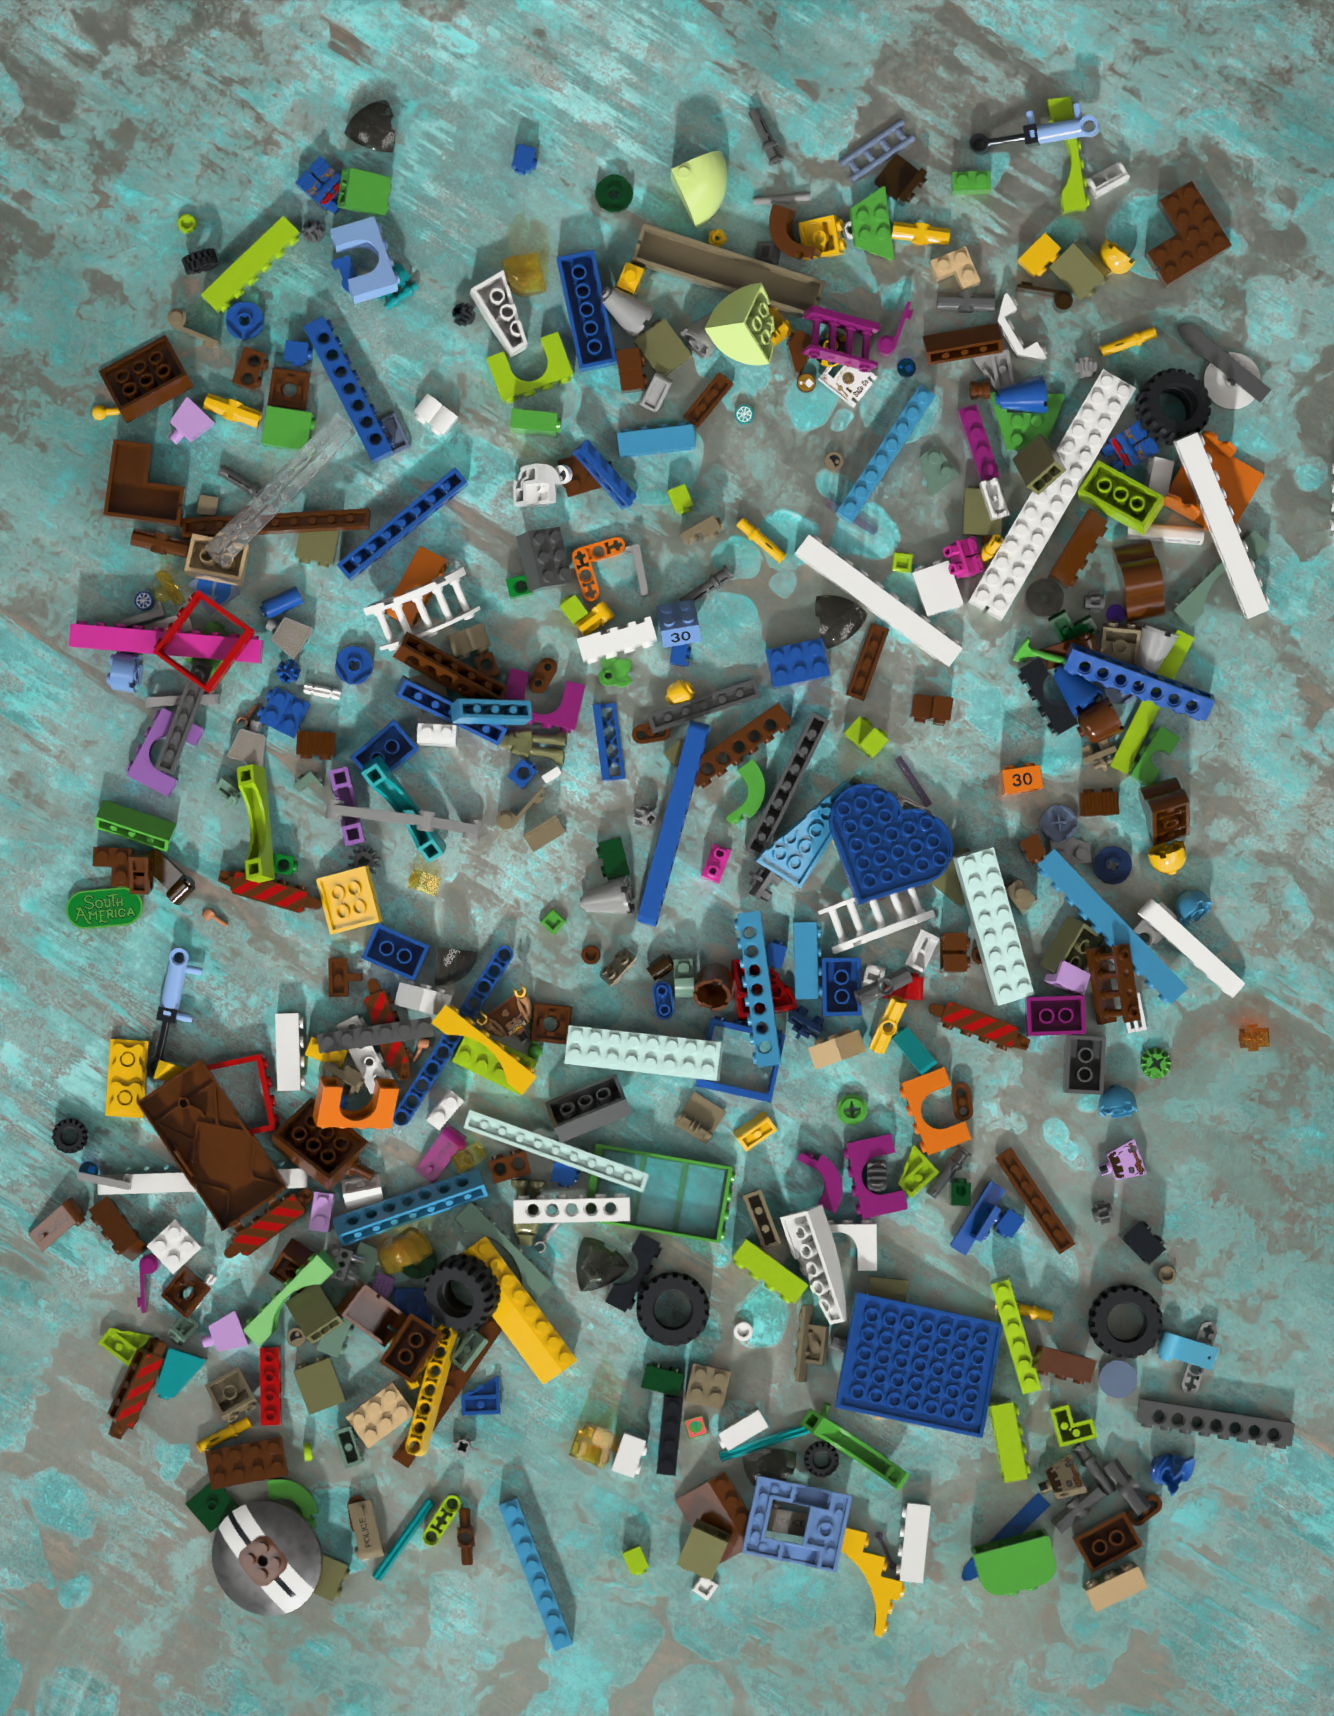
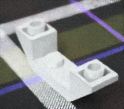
M1006 293L1003 296L997 319L1001 333L1016 357L1043 363L1047 359L1045 356L1047 351L1042 344L1039 346L1038 342L1023 349L1024 343L1019 336L1016 337L1014 334L1013 324L1010 320L1006 321L1005 318L1014 314L1017 311L1016 306H1018L1013 296L1010 297Z

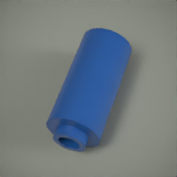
M294 586L262 601V606L259 608L263 617L268 616L271 619L304 602L297 587Z

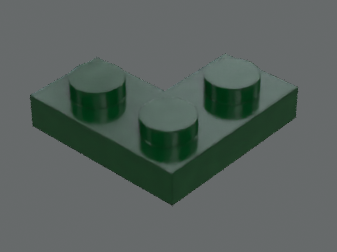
M1063 609L1048 618L1061 642L1078 637L1083 632H1090L1094 635L1100 632L1090 614L1072 623L1067 612Z

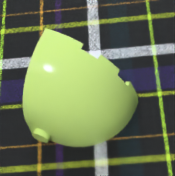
M722 151L703 154L671 169V180L695 229L707 223L715 215L724 200L728 183V171Z
M762 283L744 286L725 297L713 310L705 326L707 334L720 351L738 362L749 365L769 364L774 349V343L771 342L772 332H775L774 317L770 316L768 309L770 300Z

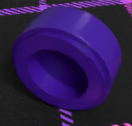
M1111 605L1106 611L1107 620H1115L1120 623L1125 618V610L1121 605Z

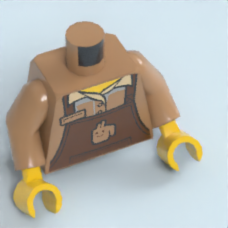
M520 984L522 987L520 991H516L515 987H513L514 996L487 1015L480 1011L482 1018L476 1019L474 1017V1020L489 1033L498 1037L507 1036L509 1038L515 1034L520 1042L526 1040L530 1035L524 1026L530 1023L532 1005L524 985Z

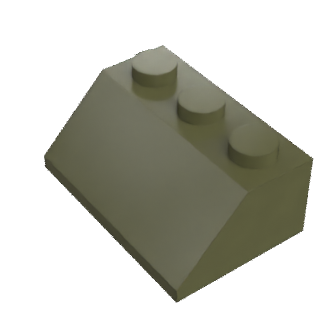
M1068 915L1039 965L1052 974H1056L1060 961H1066L1086 971L1088 967L1086 949L1100 946L1105 937L1100 934L1098 935L1091 927Z

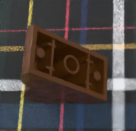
M1148 540L1111 548L1126 621L1133 622L1165 615L1163 576L1151 541Z
M1176 777L1138 789L1153 846L1190 835V802L1185 790L1181 788Z

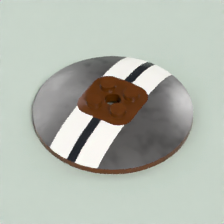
M259 1500L238 1507L222 1521L215 1534L212 1546L213 1569L221 1588L235 1604L254 1614L278 1616L297 1609L311 1597L321 1578L323 1556L317 1534L304 1516L292 1507L280 1502ZM261 1555L267 1557V1565H263L260 1562Z

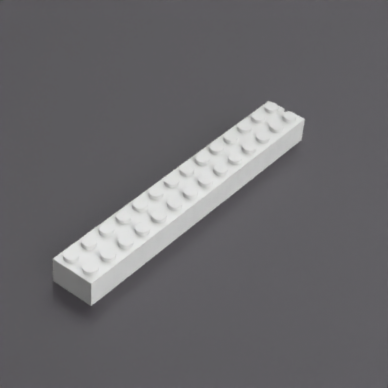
M1104 369L1101 371L1056 449L1066 471L1039 495L1033 491L1031 492L968 603L982 611L985 606H988L989 609L986 613L1000 621L1004 618L1136 389L1134 386Z

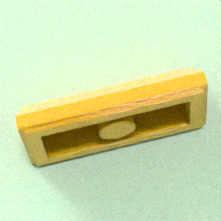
M159 1060L153 1078L167 1082L185 1070L186 1067Z
M762 1111L735 1130L733 1134L747 1152L777 1131V1128L765 1111Z

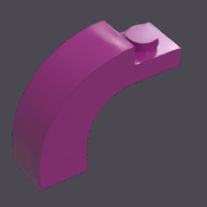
M806 1151L804 1154L799 1153L797 1160L815 1168L823 1177L824 1191L818 1201V1205H822L824 1208L836 1213L843 1192L842 1180L837 1168L829 1159L821 1154L816 1161L814 1160L815 1155Z

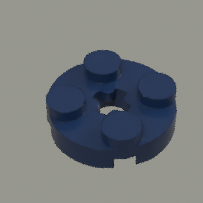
M1115 846L1106 847L1099 851L1094 858V873L1105 884L1115 885L1122 883L1131 872V857L1121 848ZM1110 860L1118 863L1115 871L1107 867L1110 864Z

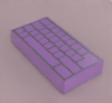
M378 1272L371 1289L388 1300L396 1278Z

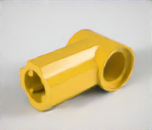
M602 601L591 610V613L578 621L576 626L584 636H587L601 625L604 626L610 622L616 615L606 602Z

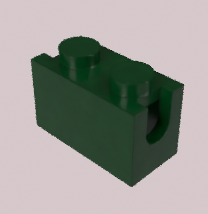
M621 837L599 842V847L596 848L598 859H603L604 866H600L603 878L607 877L609 881L622 876H629L630 871Z
M954 1178V1182L949 1181L948 1205L970 1206L971 1183L967 1182L965 1178Z
M652 1361L651 1365L646 1364L641 1388L679 1397L684 1377L681 1369L672 1366L669 1369L662 1368L663 1364Z

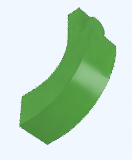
M753 759L737 770L747 785L748 795L743 805L725 818L729 825L732 823L736 825L744 819L743 814L750 820L757 813L763 802L765 794L764 777Z
M272 1478L267 1480L269 1500L284 1498L294 1501L301 1509L302 1516L305 1517L313 1529L317 1528L316 1518L312 1517V1514H318L319 1508L315 1497L307 1487L289 1478Z

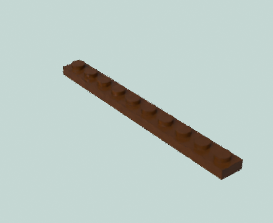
M369 508L183 518L181 536L183 539H188L192 537V533L208 537L370 529L371 511Z
M492 1316L483 1323L478 1331L489 1341L466 1372L455 1365L449 1373L434 1429L501 1333L502 1329ZM429 1404L424 1410L425 1414H427L430 1410ZM424 1423L419 1426L420 1433L425 1429ZM407 1435L392 1458L409 1468L416 1456L406 1451ZM419 1442L414 1445L415 1452L420 1448Z

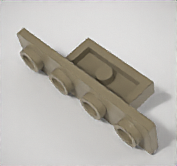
M802 1305L799 1314L801 1323L798 1330L799 1344L796 1349L795 1382H806L808 1363L826 1365L829 1326L812 1324L814 1305Z

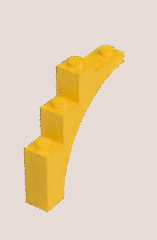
M846 1526L841 1552L845 1553L857 1564L871 1587L875 1602L873 1633L875 1636L882 1637V1634L886 1633L888 1629L887 1614H891L893 1608L891 1599L899 1601V1597L904 1596L906 1586L899 1579L881 1575L882 1572L885 1573L888 1561H885L884 1555L863 1550L868 1547L870 1537L867 1536V1531Z

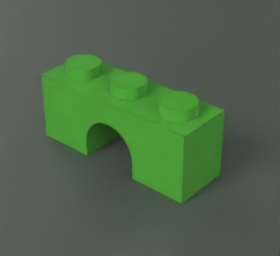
M1162 726L1158 729H1153L1149 736L1151 741L1148 746L1143 745L1139 752L1141 755L1138 762L1134 760L1129 768V771H1131L1129 776L1144 786L1153 784L1161 771L1153 766L1151 762L1152 754L1156 751H1161L1169 756L1180 740V737Z

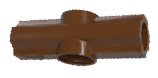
M134 529L130 545L149 549L151 552L158 554H171L187 558L190 542L172 538L170 535L163 533H150Z

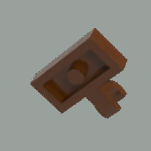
M328 958L329 997H349V981H363V973H349L348 958Z

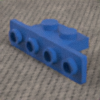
M992 1181L987 1183L950 1243L952 1248L963 1255H967L975 1240L982 1242L989 1236V1229L1000 1218L1001 1209L996 1206L1004 1195L1005 1189Z

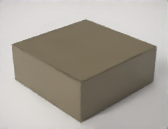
M200 494L196 513L211 517L216 516L219 498Z

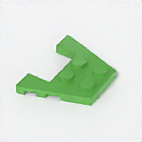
M990 392V399L1007 451H1021L1039 434L1047 440L1050 439L1065 394H1047V413H1008L1007 409H1001L995 403V393L998 392Z

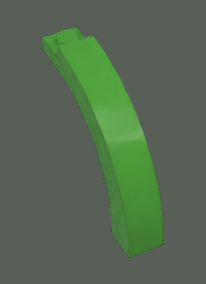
M812 1408L809 1409L800 1423L807 1430L841 1450L899 1491L910 1476L899 1465Z

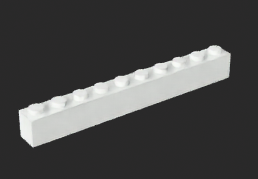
M1192 432L1174 440L1173 443L1244 617L1249 619L1268 611L1269 599L1266 594L1262 593L1260 587L1263 584L1260 577H1256L1254 569H1256L1255 564L1247 556L1248 547L1245 541H1241L1239 536L1241 534L1240 527L1237 523H1234L1232 516H1234L1233 510L1230 505L1227 506L1225 501L1227 495L1223 487L1220 488L1217 482L1220 478L1217 471L1211 467L1212 458L1209 452H1205L1203 436L1201 434L1198 435V432Z
M811 535L807 536L795 552V556L935 660L949 668L963 649L960 647L961 643L953 637L949 639L945 636L946 632L940 627L936 626L934 628L929 624L930 620L922 614L918 616L914 613L915 609L909 604L903 605L898 601L900 598L893 592L887 593L883 590L884 586L878 581L872 582L868 579L869 575L862 569L856 570L852 567L854 564L850 560L837 556L838 552L831 546L825 547L819 537L813 535V537Z

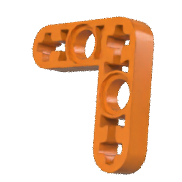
M613 537L577 548L573 551V565L583 597L587 602H595L600 596L591 563L622 554L625 550V542L622 538ZM614 541H617L618 544L622 543L619 551L613 548L610 549L611 554H607V548L604 544L608 543V547L614 545ZM597 546L604 549V554L600 557L593 554V549ZM578 552L586 555L583 558L584 565L588 563L589 566L577 569V566H581L579 559L575 560ZM583 570L591 572L589 580L581 579L580 574ZM594 581L595 584H591L592 590L597 592L594 594V598L586 596L588 587H583L582 584H589Z

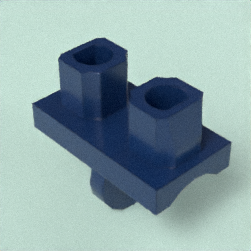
M802 1005L792 1012L787 1021L793 1024L792 1030L797 1032L796 1039H799L801 1035L807 1039L810 1035L817 1039L823 1030L824 1019L815 1015L813 1020L810 1021L806 1018L809 1010Z

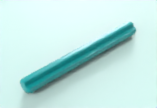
M798 1425L737 1445L729 1451L728 1449L719 1452V1457L724 1462L811 1432L802 1425Z
M427 1498L373 1573L372 1577L381 1581L434 1507L435 1503Z

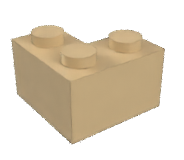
M966 246L930 261L929 266L936 282L954 275L961 291H966L980 284V278Z
M850 1029L839 1032L840 1036L838 1033L828 1036V1041H825V1038L814 1041L815 1046L809 1047L808 1051L815 1070L866 1052L859 1030L851 1032Z

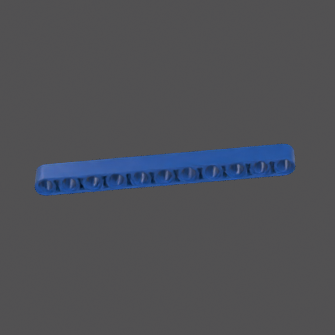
M690 721L637 917V922L653 927H656L709 734L710 725Z
M501 946L496 950L460 1007L459 1015L466 1014L474 1021V1017L476 1018L513 959V951L510 947ZM502 949H507L510 952V957L506 960L501 959L499 956ZM493 965H497L500 969L497 976H492L489 973V969ZM483 981L489 983L490 988L487 992L479 990V984ZM471 998L479 1000V1006L475 1009L469 1007V1000ZM443 1034L395 1110L393 1121L396 1125L405 1126L411 1121L464 1036L459 1035L456 1041H450L448 1035ZM442 1046L448 1049V1055L444 1058L438 1055V1049ZM430 1063H436L438 1066V1071L435 1074L428 1072L427 1067ZM420 1079H425L428 1083L425 1090H420L417 1086ZM411 1095L417 1098V1104L413 1107L407 1103V1098ZM399 1112H405L407 1115V1120L404 1123H400L397 1120Z

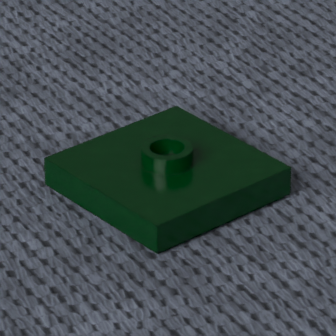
M210 1482L185 1503L209 1533L217 1528L232 1511L240 1507L224 1488L211 1490Z

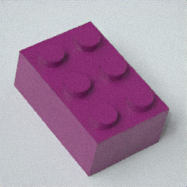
M1084 995L1026 997V1036L1086 1034Z

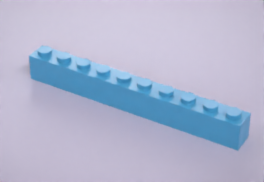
M1055 849L1037 864L1039 868L1037 872L1044 879L1048 877L1053 882L1050 884L1053 889L1058 893L1061 891L1066 896L1064 900L1071 907L1075 905L1079 909L1077 912L1083 920L1088 919L1092 923L1091 928L1098 935L1102 933L1106 937L1104 941L1110 948L1129 943L1133 972L1137 976L1142 975L1146 979L1144 983L1151 990L1155 988L1158 991V997L1164 1004L1169 1003L1171 1005L1188 989L1177 975Z

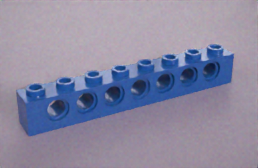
M324 316L304 325V330L373 464L394 454L391 448L395 446L390 437H385L383 431L386 429L381 420L377 421L375 417L377 411L373 403L368 404L366 398L369 396L364 386L360 388L357 382L360 378L356 370L351 371L349 367L351 360L347 353H342L340 348L343 345L339 337L334 338L331 332L335 330L331 321H326ZM328 335L329 340L326 343H321L319 341L321 336ZM337 352L338 356L336 359L331 360L328 358L329 353ZM341 368L347 370L344 376H338L337 371ZM348 385L355 386V390L352 393L345 392ZM362 402L364 406L362 409L356 410L354 409V404ZM365 419H371L372 424L365 427L362 425ZM379 435L381 437L380 442L372 443L371 438Z
M456 468L452 469L337 564L338 568L351 582L467 487L468 482Z
M1072 642L1063 661V669L1071 675L1078 674L1087 681L1100 682L1106 688L1114 687L1123 694L1136 695L1142 701H1152L1155 705L1162 708L1166 706L1175 713L1188 714L1197 721H1200V719L1207 720L1215 702L1214 694ZM1083 661L1089 662V665L1083 667L1080 665V663ZM1100 668L1107 669L1105 673L1098 672ZM1119 674H1122V675L1125 676V677H1124L1123 679H1121V680H1118V679L1115 678V677H1116L1117 675H1119ZM1136 681L1143 682L1140 686L1133 685ZM1155 687L1160 688V691L1156 693L1151 690ZM1171 694L1178 695V697L1175 699L1169 698ZM1190 700L1196 701L1194 705H1187V702Z

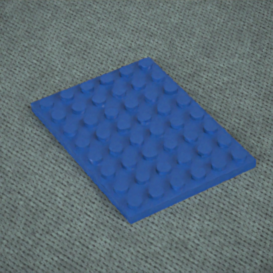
M857 1292L853 1302L834 1408L983 1438L1003 1325L998 1322Z

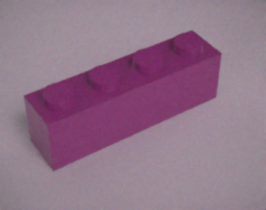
M977 404L959 409L957 416L979 482L989 481L993 478L999 479L1000 474Z

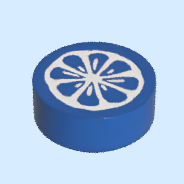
M141 591L136 594L134 603L139 610L147 611L152 608L154 598L149 592Z

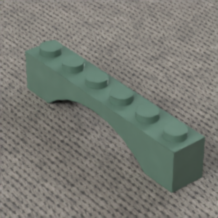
M1255 529L1251 533L1247 531L1241 537V540L1245 541L1248 547L1247 556L1253 561H1256L1271 546ZM1221 558L1213 565L1215 569L1211 573L1207 571L1200 578L1202 582L1198 586L1194 584L1186 592L1188 596L1184 600L1180 598L1173 605L1175 609L1172 613L1187 628L1204 613L1208 591L1218 576L1225 571Z
M470 1202L454 1218V1221L466 1233L486 1236L504 1248L518 1269L522 1286L530 1297L537 1301L552 1285L550 1282L552 1280L551 1277L544 1271L541 1273L537 1269L538 1264L532 1258L527 1259L523 1255L525 1251L518 1244L514 1246L509 1241L511 1237L504 1230L500 1232L496 1228L498 1224L490 1216L486 1218L482 1214L484 1210L477 1203L473 1204Z
M361 1241L355 1255L365 1257L366 1261L354 1257V1259L365 1262L361 1264L354 1261V1264L358 1265L356 1275L360 1276V1280L368 1286L369 1282L373 1284L377 1275L374 1270L377 1265H381L385 1255L382 1254L383 1249ZM342 1317L344 1323L322 1337L316 1349L338 1358L340 1354H344L347 1347L345 1340L347 1336L351 1337L355 1327L345 1317Z

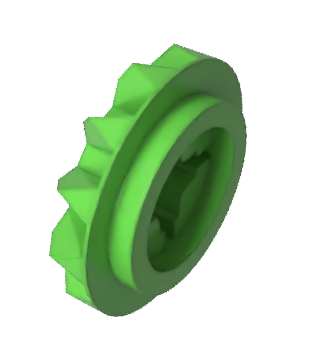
M1152 1048L1142 1055L1140 1066L1146 1076L1158 1079L1164 1077L1170 1071L1171 1059L1169 1054L1163 1049ZM1151 1056L1156 1060L1163 1059L1159 1063L1161 1070L1157 1067L1149 1068L1153 1063Z
M846 1095L838 1102V1117L845 1124H859L867 1115V1104L858 1095ZM851 1101L854 1107L860 1108V1110L854 1112L853 1118L850 1112L844 1111V1109L850 1107Z

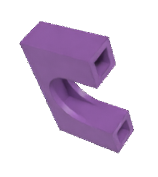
M162 707L161 711L157 710L153 717L155 722L152 728L148 727L144 734L146 739L143 745L139 744L135 751L137 756L134 762L130 761L126 771L128 772V777L170 798L178 780L155 769L151 759L153 746L159 739L167 736L175 715ZM192 724L186 742L196 747L205 730Z

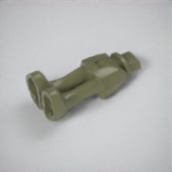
M532 729L515 730L514 733L510 731V734L505 733L500 743V748H506L513 754L527 759L530 755L549 757L554 760L556 765L563 766L565 749L533 746V742L566 747L568 733L559 731L553 735L533 733Z
M511 1179V1186L516 1189L517 1200L518 1196H526L528 1179ZM530 1180V1199H537L540 1192L547 1187V1181ZM530 1204L529 1213L536 1215L538 1213V1206ZM512 1214L514 1232L516 1237H518L517 1244L533 1246V1238L536 1237L535 1234H537L541 1223L514 1224V1214Z

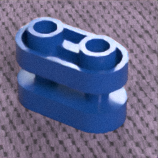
M659 981L652 989L655 1014L658 1018L667 1020L674 1013L672 989L667 982Z

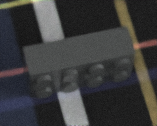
M616 1074L545 1102L560 1143L632 1114Z

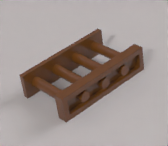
M1129 943L1112 946L1111 952H1106L1105 946L1087 948L1086 956L1097 1025L1116 1022L1119 1016H1123L1124 1023L1141 1020ZM1108 959H1114L1115 971H1109ZM1112 978H1117L1118 990H1112ZM1115 997H1120L1121 1009H1115Z

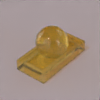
M160 570L155 573L161 583L154 589V596L159 602H167L171 599L175 606H181L186 603L167 570Z
M476 1141L451 1156L450 1159L458 1173L461 1174L487 1158V1155L479 1141Z

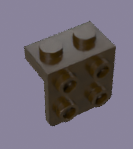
M896 154L875 179L874 184L878 188L885 186L886 194L903 207L906 202L910 203L915 197V190L918 187L921 189L928 180L926 179L927 172L923 168L920 170L916 169L904 158Z

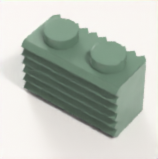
M351 1425L334 1430L345 1469L361 1464L364 1461L361 1454L362 1451H360L361 1448L359 1447L360 1444L358 1443L359 1440L356 1439V1433Z

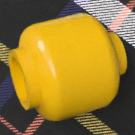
M678 679L667 687L668 695L665 697L670 705H677L692 700L695 690L688 680Z

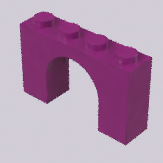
M510 668L506 685L508 688L503 700L525 701L529 672ZM566 681L563 699L558 709L545 715L532 711V720L527 724L533 725L536 722L540 723L542 728L551 730L552 727H558L560 731L567 732L568 734H571V731H576L585 685Z
M892 1134L845 1143L846 1147L843 1148L844 1157L849 1159L850 1166L847 1167L849 1178L853 1177L854 1185L851 1186L853 1197L857 1196L859 1203L855 1204L857 1215H861L862 1219L908 1209L904 1190L886 1194H874L864 1186L862 1181L863 1167L870 1159L895 1153Z

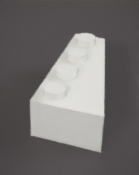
M504 270L473 287L470 291V296L509 358H512L524 351L528 343L505 278Z
M651 616L644 618L645 621L642 622L633 621L626 624L625 627H613L604 633L601 631L578 638L577 642L583 662L587 661L588 664L598 662V658L606 656V659L616 657L618 652L624 651L627 654L636 651L635 648L643 646V649L654 646L653 642H657V637Z

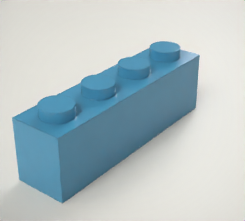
M689 422L677 423V426L670 427V424H662L656 429H651V426L640 427L639 431H632V429L628 428L620 430L621 433H617L620 458L696 449L693 424L689 425Z
M457 699L451 704L452 723L525 725L532 720L531 701Z
M817 922L793 923L795 1000L818 999V995H822V984H818V976L822 975L821 964H818V957H821V945H817V938H821V926H817Z

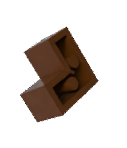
M639 347L616 350L622 394L644 391V386L648 385L646 374H642V367L645 366L644 353L639 352Z
M914 694L910 718H913L914 722L917 723L933 721V725L944 726L945 723L948 724L951 720L954 698Z
M93 847L92 866L112 868L111 886L130 888L129 856L135 850L132 848Z

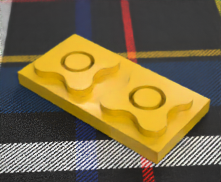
M110 1039L105 1116L144 1118V1113L136 1102L146 1096V1065L148 1062L149 1041Z

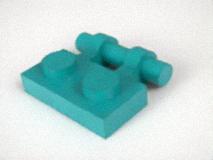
M400 262L392 267L394 273H398L400 279L398 288L401 286L403 291L396 296L389 293L378 297L380 301L388 297L389 301L384 304L387 310L394 306L396 308L400 305L399 302L407 296L411 297L414 294L413 292L419 288L415 282L409 286L406 284L411 279V276Z

